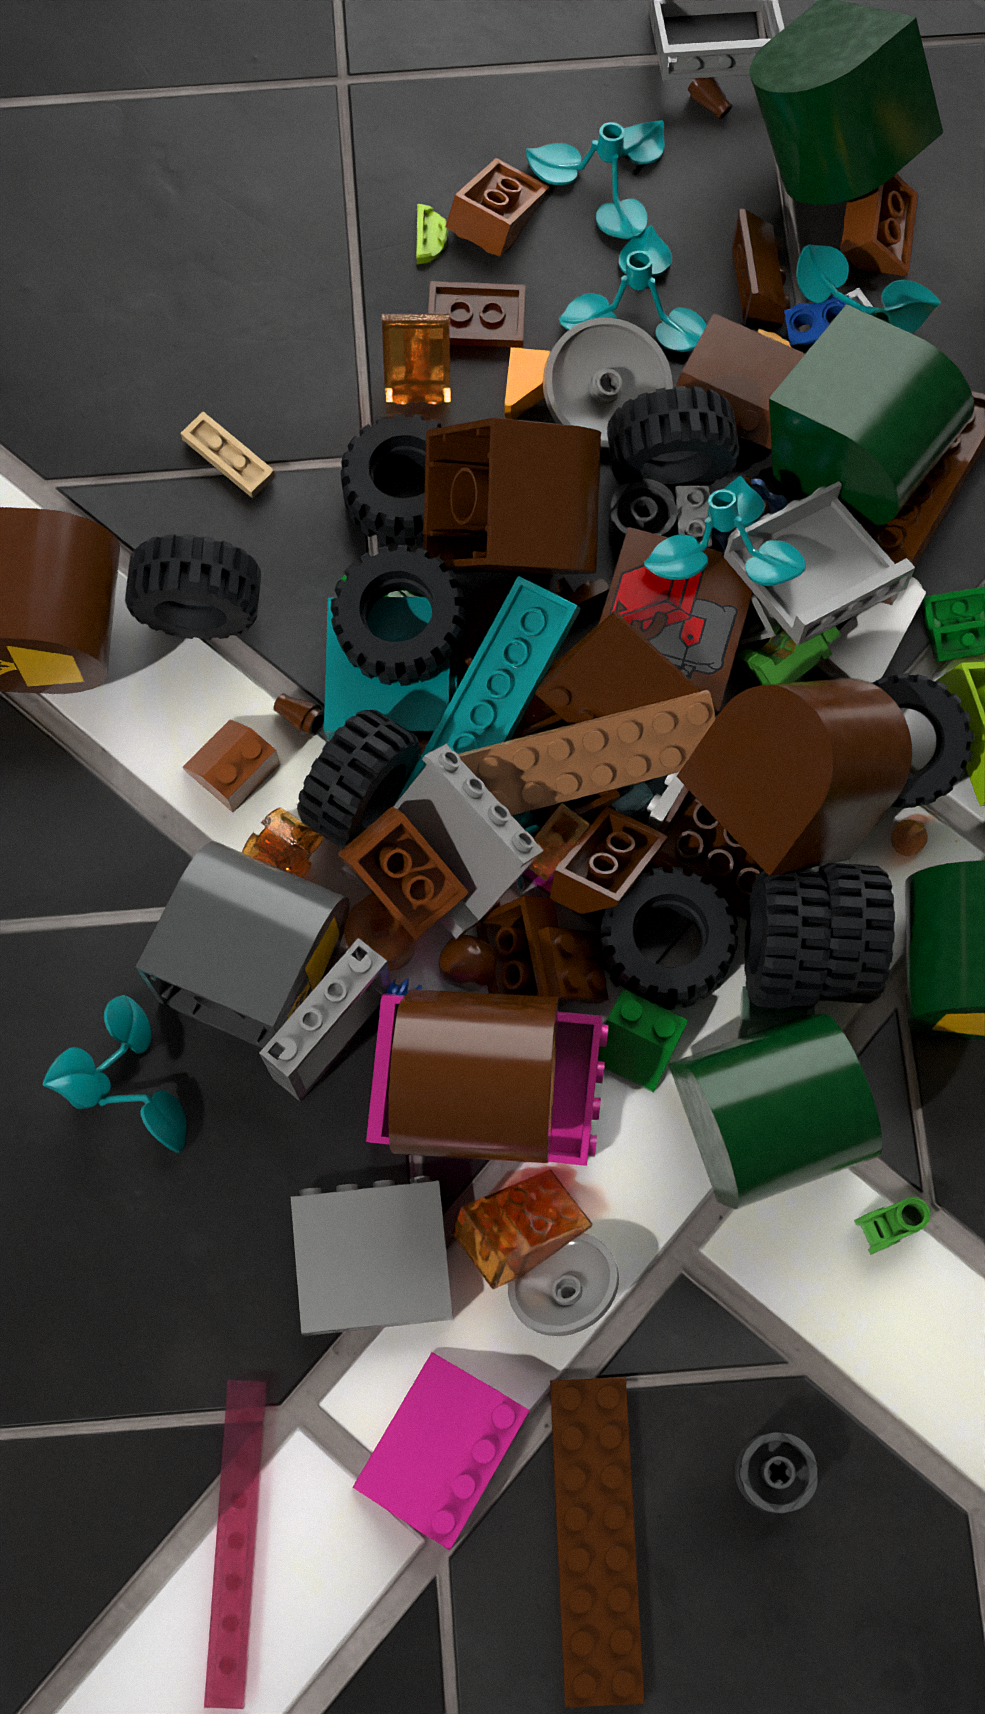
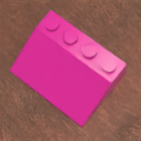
M431 1352L354 1483L353 1488L432 1540L451 1550L530 1410Z

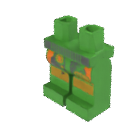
M836 626L797 646L787 632L780 628L777 635L770 637L769 642L756 652L745 648L735 657L752 683L758 686L793 683L815 666L820 659L825 660L832 655L828 645L840 637L841 634Z

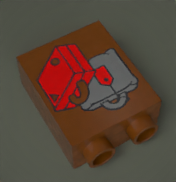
M628 527L599 624L613 611L619 613L701 691L708 690L711 693L712 701L716 704L714 712L717 718L753 592L724 558V552L709 548L703 550L708 557V565L703 571L691 578L672 580L653 574L646 569L644 561L649 558L655 547L668 537Z

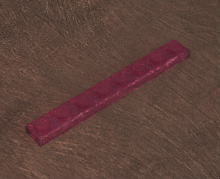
M228 1380L204 1708H245L267 1382Z

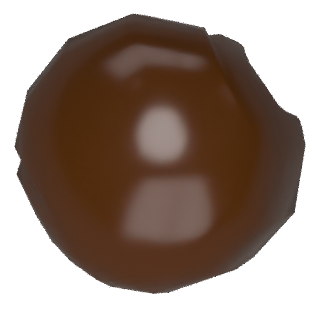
M462 935L457 939L452 938L446 943L440 953L438 965L440 974L443 975V979L449 984L468 991H476L487 985L494 975L497 959L490 944L471 935Z

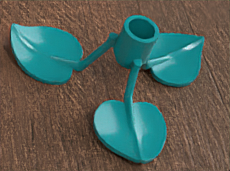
M663 120L652 121L623 128L620 124L614 122L605 123L599 129L598 140L592 141L591 148L582 162L579 151L575 147L564 143L548 144L539 148H527L526 157L532 171L540 179L553 185H566L576 180L577 170H583L595 151H597L602 161L612 163L614 203H604L598 208L596 223L604 233L622 239H635L640 237L645 231L647 212L645 207L636 199L619 200L618 158L620 156H627L631 162L636 164H650L659 160L665 146Z
M652 225L645 228L644 233L640 237L632 238L622 249L619 255V267L626 275L621 277V285L611 305H609L608 300L604 296L587 293L575 298L559 317L560 324L566 330H570L577 324L594 318L617 319L613 311L618 308L626 286L630 285L632 289L638 291L650 287L659 318L663 321L656 327L655 333L658 343L663 348L672 352L694 350L707 326L700 315L687 308H675L670 312L669 316L664 313L655 286V278L653 277L662 275L670 268L672 254L669 247L658 236Z
M808 244L803 248L797 262V283L801 293L808 300L822 303L832 293L846 304L909 333H913L920 328L932 311L941 303L938 297L925 286L910 280H897L890 283L882 292L881 301L884 308L866 307L836 289L846 282L849 264L844 254L831 246Z
M742 476L737 477L724 489L717 490L709 496L708 518L705 519L706 528L700 544L692 536L674 535L659 543L649 558L644 561L646 569L659 577L672 580L691 578L703 571L708 565V557L703 550L708 546L712 528L715 527L720 532H729L737 527L748 552L753 556L745 564L746 574L756 584L764 586L782 584L800 576L806 570V563L801 553L786 542L769 540L761 545L759 551L754 548L744 527L756 523L763 516L765 504L761 496L746 483Z
M128 996L116 997L108 1002L105 1008L104 1022L110 1035L116 1041L121 1042L120 1048L96 1069L92 1057L86 1051L77 1047L69 1048L54 1060L42 1085L61 1094L77 1109H88L97 1103L100 1106H104L108 1103L144 1102L145 1105L141 1108V1117L148 1131L164 1146L176 1153H180L185 1145L187 1123L183 1107L172 1094L159 1090L152 1095V1098L148 1094L107 1095L111 1084L109 1078L102 1072L128 1050V1047L137 1054L145 1052L152 1038L150 1022L143 1009Z

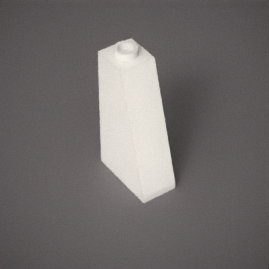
M911 577L907 588L898 594L893 605L880 602L853 616L839 630L841 636L828 645L832 655L825 660L820 659L816 666L831 679L854 678L870 683L881 679L926 594L919 581Z

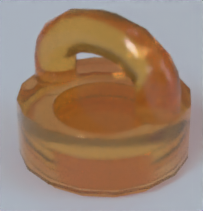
M904 820L897 824L891 834L893 848L904 856H914L920 853L928 839L924 823L921 821Z

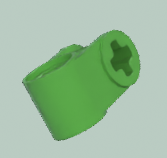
M911 1197L886 1208L882 1207L855 1219L854 1222L856 1226H861L870 1245L868 1251L872 1255L922 1230L929 1223L931 1213L924 1201ZM904 1207H912L919 1213V1223L916 1226L909 1225L903 1220L902 1210Z

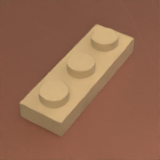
M202 412L180 433L184 442L251 498H254L276 477L275 471L205 412Z

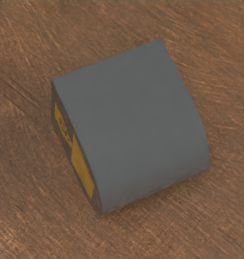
M211 841L198 851L184 871L135 968L160 1004L264 1048L330 971L345 931L350 901L344 895L219 842ZM276 1044L270 1052L280 1056L284 1049Z

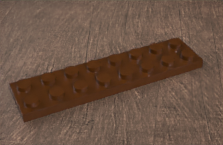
M972 391L974 412L971 420L895 518L883 525L871 526L861 524L895 564L907 558L915 567L984 449L985 394ZM899 593L887 598L882 603L893 605Z
M626 1377L550 1380L565 1708L644 1704Z

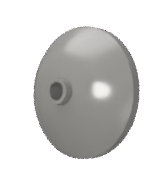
M560 1232L546 1236L528 1247L512 1268L508 1281V1297L511 1307L518 1319L526 1327L543 1335L566 1336L585 1330L605 1315L616 1297L619 1285L617 1264L610 1250L600 1240L588 1234ZM575 1293L572 1297L565 1299L568 1294Z

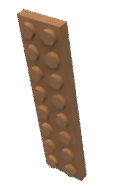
M705 690L459 753L458 755L472 773L484 783L492 795L508 809L509 813L515 815L678 773L716 717L711 693Z

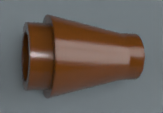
M715 77L695 78L687 89L691 94L690 98L715 114L719 119L726 116L733 107Z
M285 693L279 695L274 703V711L286 719L302 735L309 734L310 736H315L324 725V711L321 710V706L318 704L290 697Z

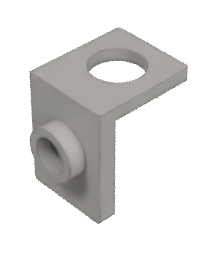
M755 594L752 595L751 601L761 620L748 624L739 639L741 645L776 636L781 628V625ZM765 627L762 631L753 634L756 630Z

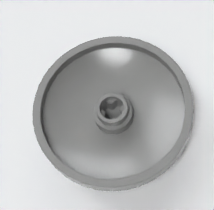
M594 318L572 327L552 348L543 372L544 398L557 424L599 430L601 432V450L609 451L607 425L618 407L622 408L624 402L629 399L634 400L638 395L645 392L649 394L656 392V389L665 388V390L673 389L671 369L658 343L640 327L616 318Z

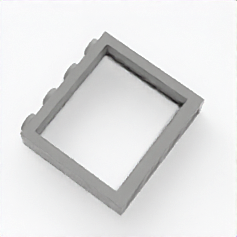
M778 0L649 1V16L662 80L750 75V65L755 55L768 41L785 28ZM761 11L768 39L668 45L663 17Z
M359 938L259 1052L273 1080L300 1102L379 1010L381 995L386 993L391 984L387 960ZM355 952H356L357 959L352 956ZM371 984L372 987L367 992L366 988ZM276 1044L284 1049L278 1060L269 1053Z

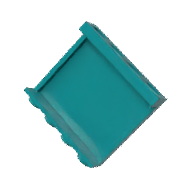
M381 597L370 610L367 619L368 627L371 633L381 640L388 642L406 641L414 638L426 628L432 617V607L426 597ZM328 598L324 732L328 739H332L336 730L339 727H343L346 720L351 716H356L357 712L365 710H377L413 734H433L452 699V695L455 694L459 686L458 674H453V662H459V653L455 659L449 657L446 660L448 667L441 673H438L436 669L429 673L431 679L422 683L419 677L411 679V685L401 686L399 680H393L391 685L380 683L379 678L376 676L370 679L362 674L359 667L355 668L343 652L331 622L333 614L330 608L331 599L333 598Z

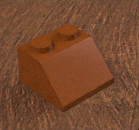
M230 719L182 768L231 812H234L280 765L276 749L252 728Z

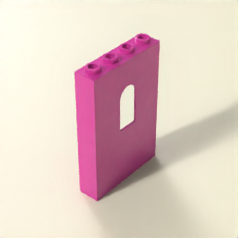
M390 993L381 995L366 1142L390 1145L389 1084L391 1055L397 1011L400 1001L405 995ZM558 1011L552 1141L548 1162L587 1166L588 1156L595 1157L597 1135L590 1134L591 1121L599 1120L601 1098H594L595 1083H603L605 1063L598 1061L599 1046L606 1047L608 1025H602L601 1016Z

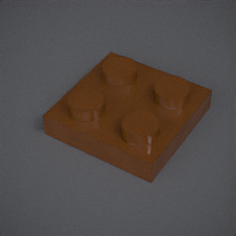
M546 927L538 931L550 997H559L558 1001L595 1004L609 1000L596 932L557 927Z

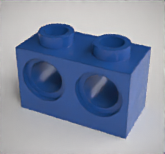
M833 295L829 296L822 303H800L793 306L792 309L784 310L791 348L806 354L830 325V321L844 308L846 303ZM803 325L812 326L805 332L797 331Z

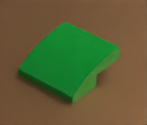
M985 586L925 596L921 602L922 613L936 662L985 654Z

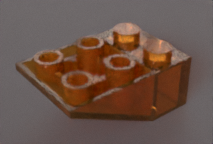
M549 1169L463 1205L452 1233L490 1287L496 1289L527 1274L591 1228L593 1223L553 1171Z

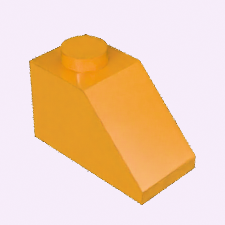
M511 347L505 396V419L515 420L544 398L543 372L550 351Z

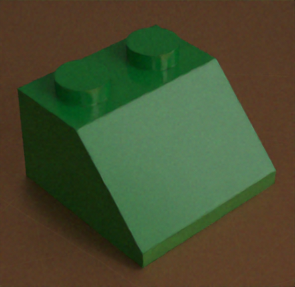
M623 988L605 1025H608L606 1047L599 1046L598 1061L605 1062V1069L654 1093L688 1020Z

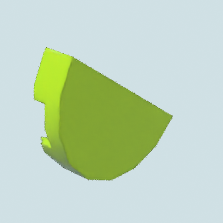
M417 204V264L429 263L438 258L446 249L449 238V231L445 228L446 219L433 211L431 206Z

